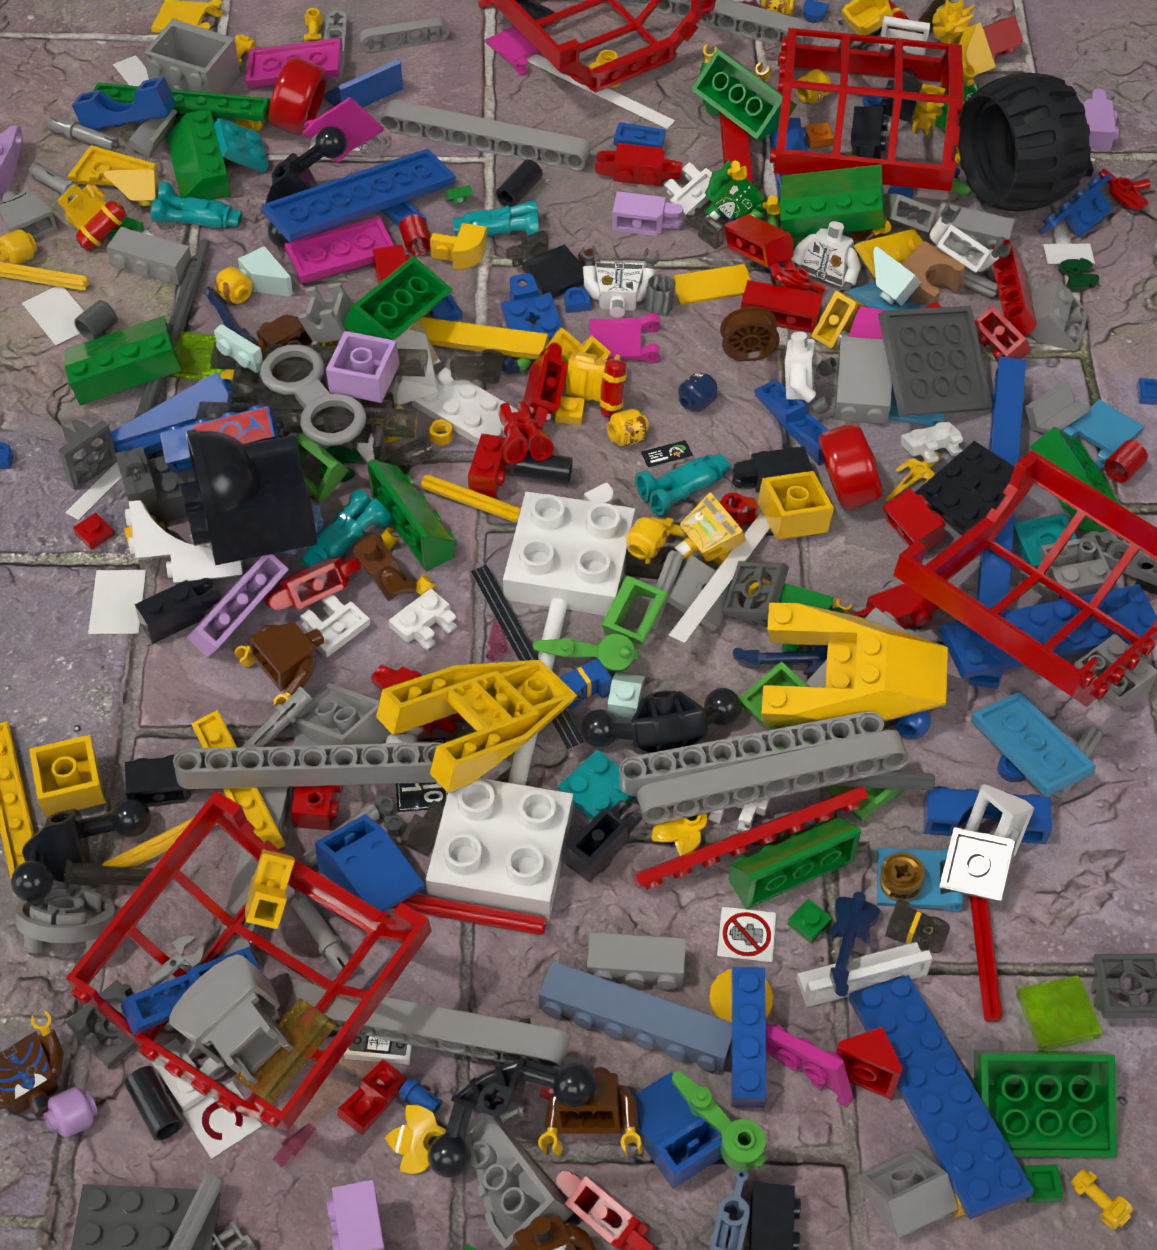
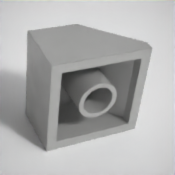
M916 1148L858 1175V1180L881 1222L898 1238L911 1235L918 1228L933 1221H940L947 1214L958 1210L948 1173Z

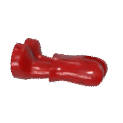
M520 401L517 404L518 412H512L509 403L501 404L498 415L504 427V434L507 437L502 446V455L505 461L509 464H518L525 459L527 454L526 439H528L532 458L536 461L547 460L552 455L554 446L548 435L539 429V425L533 419L529 406L524 401Z

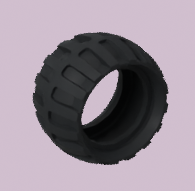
M1040 73L1011 74L982 86L964 103L959 122L958 149L961 158L960 164L962 170H964L969 188L974 191L976 198L980 202L986 203L989 207L1006 211L1034 210L1062 199L1080 185L1079 181L1086 175L1088 169L1087 163L1091 154L1089 135L1091 134L1085 116L1084 105L1080 103L1074 88L1065 84V80Z

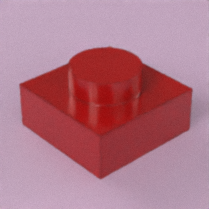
M94 513L73 527L75 535L90 550L114 536L112 528L97 513Z

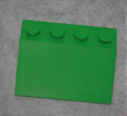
M882 164L783 175L780 192V221L782 230L790 233L792 238L816 234L821 228L828 229L829 223L833 221L844 225L843 232L885 228Z
M164 315L65 349V369L69 385L79 405L182 371Z
M974 1050V1088L1014 1156L1117 1157L1114 1054L1105 1051Z

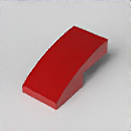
M382 1059L361 1079L360 1088L338 1108L337 1116L363 1135L397 1097L400 1088L408 1078Z

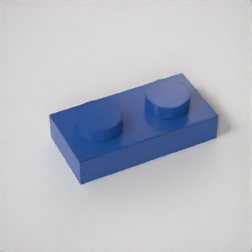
M619 122L614 136V145L617 146V143L662 148L666 130Z

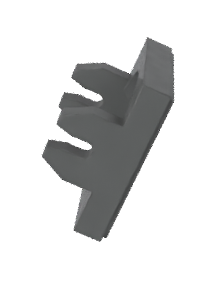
M74 420L72 424L77 432H73L67 427L62 428L68 444L58 451L68 484L74 490L117 461L109 425L103 420L91 428L84 422ZM100 438L103 440V443L99 446H92L91 442L95 439ZM83 448L84 451L81 452L80 459L73 458L74 454Z
M738 561L722 613L727 617L741 618L753 626H758L759 623L767 627L769 603L779 602L789 567L785 563ZM762 578L772 581V585H764ZM759 582L757 592L753 595H748L749 587L753 583ZM740 593H743L746 597L743 607L739 602ZM762 594L768 595L767 601L763 605L753 609L756 599Z
M1157 953L1095 954L1092 959L1095 976L1092 981L1091 992L1092 994L1096 993L1093 1003L1094 1007H1101L1102 1017L1157 1018ZM1116 966H1123L1124 973L1120 979H1107L1110 970ZM1134 966L1145 971L1149 979H1144L1139 973L1135 972ZM1129 976L1136 978L1140 982L1141 989L1138 991L1126 989L1123 979ZM1108 990H1120L1128 996L1130 1007L1118 1003ZM1143 990H1147V993H1152L1149 1003L1141 1007L1139 995L1142 994Z
M116 980L99 995L108 1003H123L125 998L133 995L134 992L129 985L124 987ZM88 1003L71 1017L66 1024L94 1055L110 1069L133 1050L137 1044L121 1030L116 1033L105 1031V1024L109 1020ZM93 1014L101 1020V1029L95 1034L93 1032L89 1033L88 1025ZM107 1038H119L122 1041L121 1044L112 1046L101 1045Z

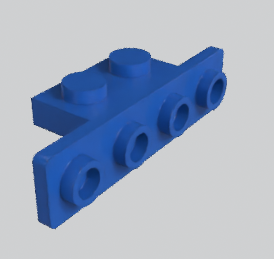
M1110 173L1103 178L1099 175L1087 183L1089 187L1087 190L1084 187L1072 196L1074 201H1066L1058 208L1060 211L1058 214L1054 212L1044 219L1045 225L1038 230L1039 233H1045L1063 219L1067 221L1078 237L1087 232L1113 209L1099 190L1101 186L1112 178Z

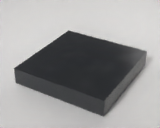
M565 244L522 263V270L524 273H530L534 277L537 287L542 294L551 292L553 299L563 295L570 288L584 285L583 265Z

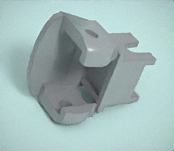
M341 283L328 285L332 298L322 296L316 286L307 288V293L310 296L306 314H299L298 317L313 341L312 348L316 349L315 351L321 355L325 363L324 373H326V368L337 347L322 349L320 343L340 340L344 331L350 332L343 326V323L352 305L357 302L351 301Z
M238 954L222 960L199 977L182 995L169 1016L170 1025L193 1042L198 1049L217 1063L224 1059L231 1069L236 1073L241 1072L253 1086L258 1082L253 1073L281 1047L288 1052L294 1048L274 1022L279 1018L278 1011L276 1010L281 1006L277 1001L278 998L274 988L258 968L244 956ZM259 1002L263 1009L266 1011V1013L263 1010H261L257 1005H255V1003Z

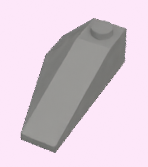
M481 1112L468 1125L464 1139L470 1147V1163L475 1168L479 1182L477 1189L479 1196L484 1200L487 1214H485L486 1222L505 1250H509L512 1247L513 1235L516 1231L530 1226L534 1218L539 1216L550 1218L557 1215L561 1217L564 1223L574 1213L564 1204L566 1201L555 1186L494 1115Z

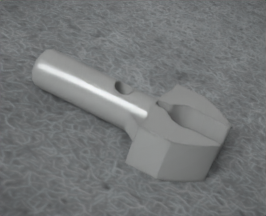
M181 936L172 942V947L175 949L174 956L147 977L149 984L153 987L159 985L181 966L194 968L201 965L204 956V946L199 948L193 955L183 956L185 948L196 941V937Z

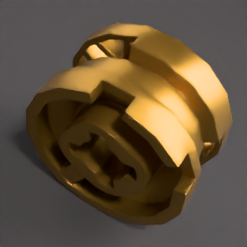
M897 852L889 855L884 859V863L881 866L880 887L882 892L889 899L896 902L914 900L923 889L925 868L922 862L915 855L907 852Z

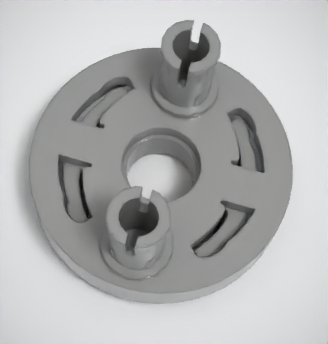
M75 887L52 888L50 893L42 900L36 902L21 900L16 906V928L24 935L22 949L27 953L41 952L44 949L43 941L51 943L86 941L87 952L115 917V906L109 899L87 889L79 888V890H75Z

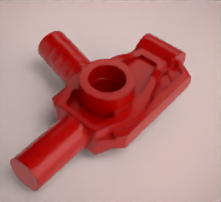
M1103 168L1098 175L1103 178L1110 172ZM1110 173L1112 178L1106 183L1110 185L1109 193L1116 201L1135 211L1148 205V200L1145 197H1141L1138 192L1150 188L1151 184L1148 178L1132 182L1129 178L1121 176L1116 178Z
M791 258L781 262L784 268H781L779 264H774L770 268L773 279L778 280L788 288L804 291L810 290L823 294L825 291V285L810 280L808 272L801 267L796 268Z

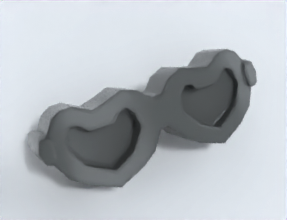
M378 792L375 798V807L379 811L380 818L384 819V827L389 835L398 836L402 830L403 819L393 814L394 800L388 795Z

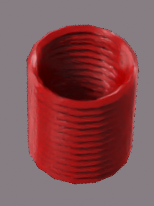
M415 214L403 218L399 224V230L407 252L416 256L427 253L431 249V236L425 219Z
M1126 440L1105 461L1104 468L1107 475L1114 481L1120 483L1127 482L1147 462V451L1137 441Z

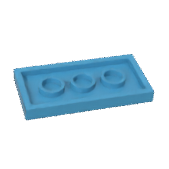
M1017 692L972 713L971 722L1045 797L1095 773L1096 765L1021 692Z

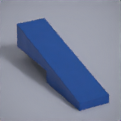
M777 380L755 389V396L800 446H805L807 454L817 465H823L824 461L819 448L818 438L829 429L808 413L807 404L801 399H786V387Z
M250 947L191 968L185 975L126 997L120 1007L133 1035L135 1036L168 1021L174 1006L188 988L222 960L238 954L244 956L260 970Z

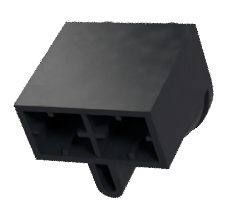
M197 429L186 431L195 481L180 484L182 498L194 546L210 544L215 566L318 545L311 497L302 474L295 435L243 444L236 438L221 432H197Z

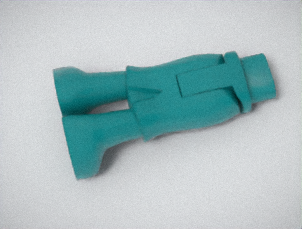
M164 181L160 183L158 199L154 198L151 206V221L160 224L174 222L182 223L183 225L196 224L209 228H221L222 226V229H227L228 226L239 227L243 215L242 210L233 209L232 205H227L220 201L197 199L190 196L189 198H181L175 195L172 184Z
M530 200L512 207L507 205L500 209L464 213V217L453 218L454 235H458L462 223L487 227V237L510 234L511 231L519 230L525 231L530 241H540L537 200Z
M708 454L705 457L693 459L675 470L667 471L660 478L655 479L649 471H641L635 475V484L642 500L645 503L649 502L651 511L660 516L668 513L671 510V506L678 501H683L690 494L705 489L722 479L723 474L731 470V465L722 454L715 456Z
M357 489L349 496V503L342 512H338L335 519L317 534L318 545L307 547V553L300 558V561L308 568L328 558L336 559L341 557L357 539L364 536L363 532L368 527L374 524L379 528L385 529L393 522V519L387 509L377 499L374 498L371 501L370 496L365 491ZM358 514H361L356 520L353 519Z

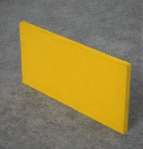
M745 264L670 276L675 281V293L680 305L743 295L747 280H751Z

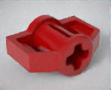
M733 492L725 494L721 501H719L740 528L745 524L753 523L757 518L758 505L755 498ZM745 506H747V512L742 513V511L745 509Z

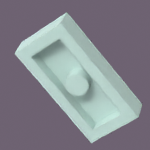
M222 324L214 330L217 341L216 346L223 355L232 357L244 368L248 367L256 373L260 371L263 362L260 347Z

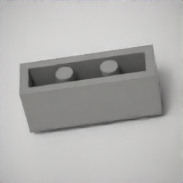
M941 203L936 222L941 217V212L947 205L946 203ZM950 204V208L953 211H957L960 207ZM960 207V213L951 222V225L988 250H991L999 237L1010 240L1015 219Z
M120 227L107 246L112 266L177 285L185 277L191 261L189 246Z
M589 933L587 973L615 983H624L630 987L653 985L666 990L682 987L685 938Z

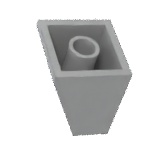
M841 336L836 372L834 420L887 424L891 405L892 379L883 339Z

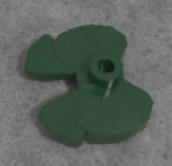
M1067 259L1060 263L1059 272L1068 275L1069 279L1066 287L1071 292L1086 291L1089 287L1094 288L1099 282L1097 274H1083V271L1093 267V263L1087 259Z
M341 445L330 446L326 449L330 455L343 465L344 463L361 462L360 454L356 449L350 450ZM325 464L318 469L321 479H323L328 468ZM346 467L349 472L341 482L351 480L355 476L354 470Z

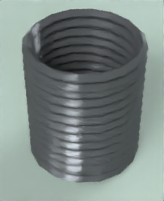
M655 274L649 278L645 299V308L649 313H657L659 316H663L672 310L676 284L670 276Z
M98 300L75 318L74 324L78 332L90 341L111 328L112 325L117 323L118 318L113 308L107 302Z

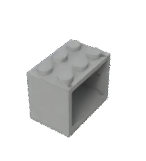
M175 19L168 23L143 53L148 79L165 77L170 89L226 94L240 77L235 38Z

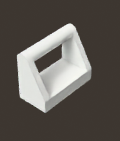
M884 16L881 37L928 41L931 23ZM888 26L924 32V34L889 29ZM879 44V50H891L892 45ZM903 46V54L925 56L926 48Z
M984 784L980 788L965 830L979 832L978 828L988 802L992 803L1003 812L994 836L1015 840L1017 843L1014 856H1016L1034 807L1026 800Z

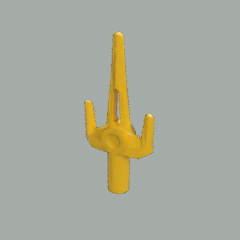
M934 451L940 461L941 455L938 452ZM915 458L904 461L896 468V472L903 470L907 466L911 470L885 498V501L889 502L917 480L925 478L927 482L935 475L931 468L938 461L927 463L925 460L920 462ZM910 477H913L908 483L904 484Z

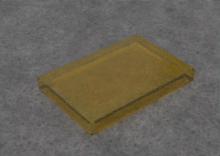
M301 998L298 999L277 1025L294 1048L288 1052L281 1047L253 1073L258 1079L254 1086L246 1080L241 1072L235 1076L239 1082L270 1104L275 1102L336 1027V1023L330 1017Z

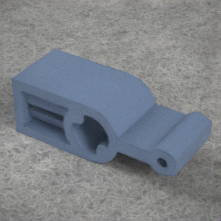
M736 1170L732 1185L734 1196L725 1197L719 1205L710 1250H742L749 1218V1206L741 1198V1193L746 1188L748 1171ZM729 1212L737 1214L736 1221L729 1219ZM728 1236L730 1237L728 1249H725V1242Z

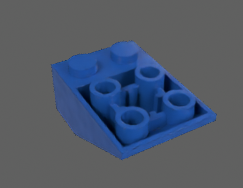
M366 814L315 842L319 871L335 884L382 912H386L425 888L423 881L387 832Z
M670 1072L633 1096L637 1103L639 1128H635L636 1133L640 1136L642 1145L669 1185L674 1189L722 1158V1139L720 1132L704 1119L694 1116L690 1112L688 1103L673 1085V1073Z

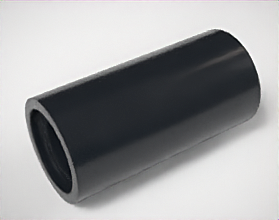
M524 160L496 190L495 195L499 203L504 207L507 205L509 207L517 205L542 178L543 172L541 167L533 160Z
M527 450L525 459L515 464L514 476L569 484L573 457L552 454L547 460L536 461L532 458L530 451Z
M153 1066L141 1067L125 1079L124 1085L155 1141L167 1139L183 1127L184 1121Z

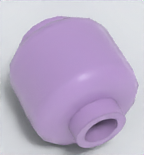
M72 1087L49 1098L48 1112H45L43 1115L50 1132L57 1130L62 1137L67 1138L90 1128L93 1124L94 1116L97 1115V1108L88 1090L83 1092L78 1087Z

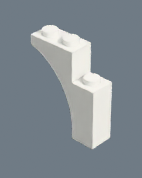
M141 500L129 501L130 509H125L127 526H132L133 537H129L128 542L130 554H135L136 559L145 560L171 557V561L166 562L168 578H173L175 584L185 580L191 583L204 577H208L209 580L242 577L244 575L242 560L215 566L211 548L194 546L173 537L154 521Z

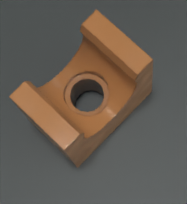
M926 241L901 263L921 281L908 298L918 305H929L936 301L939 303L940 291L932 285H945L956 292L963 287L966 266Z

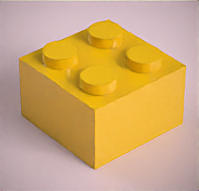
M814 471L762 478L757 503L776 540L828 532L834 507Z
M90 734L29 749L37 799L45 818L61 811L70 809L81 810L106 804L97 754Z

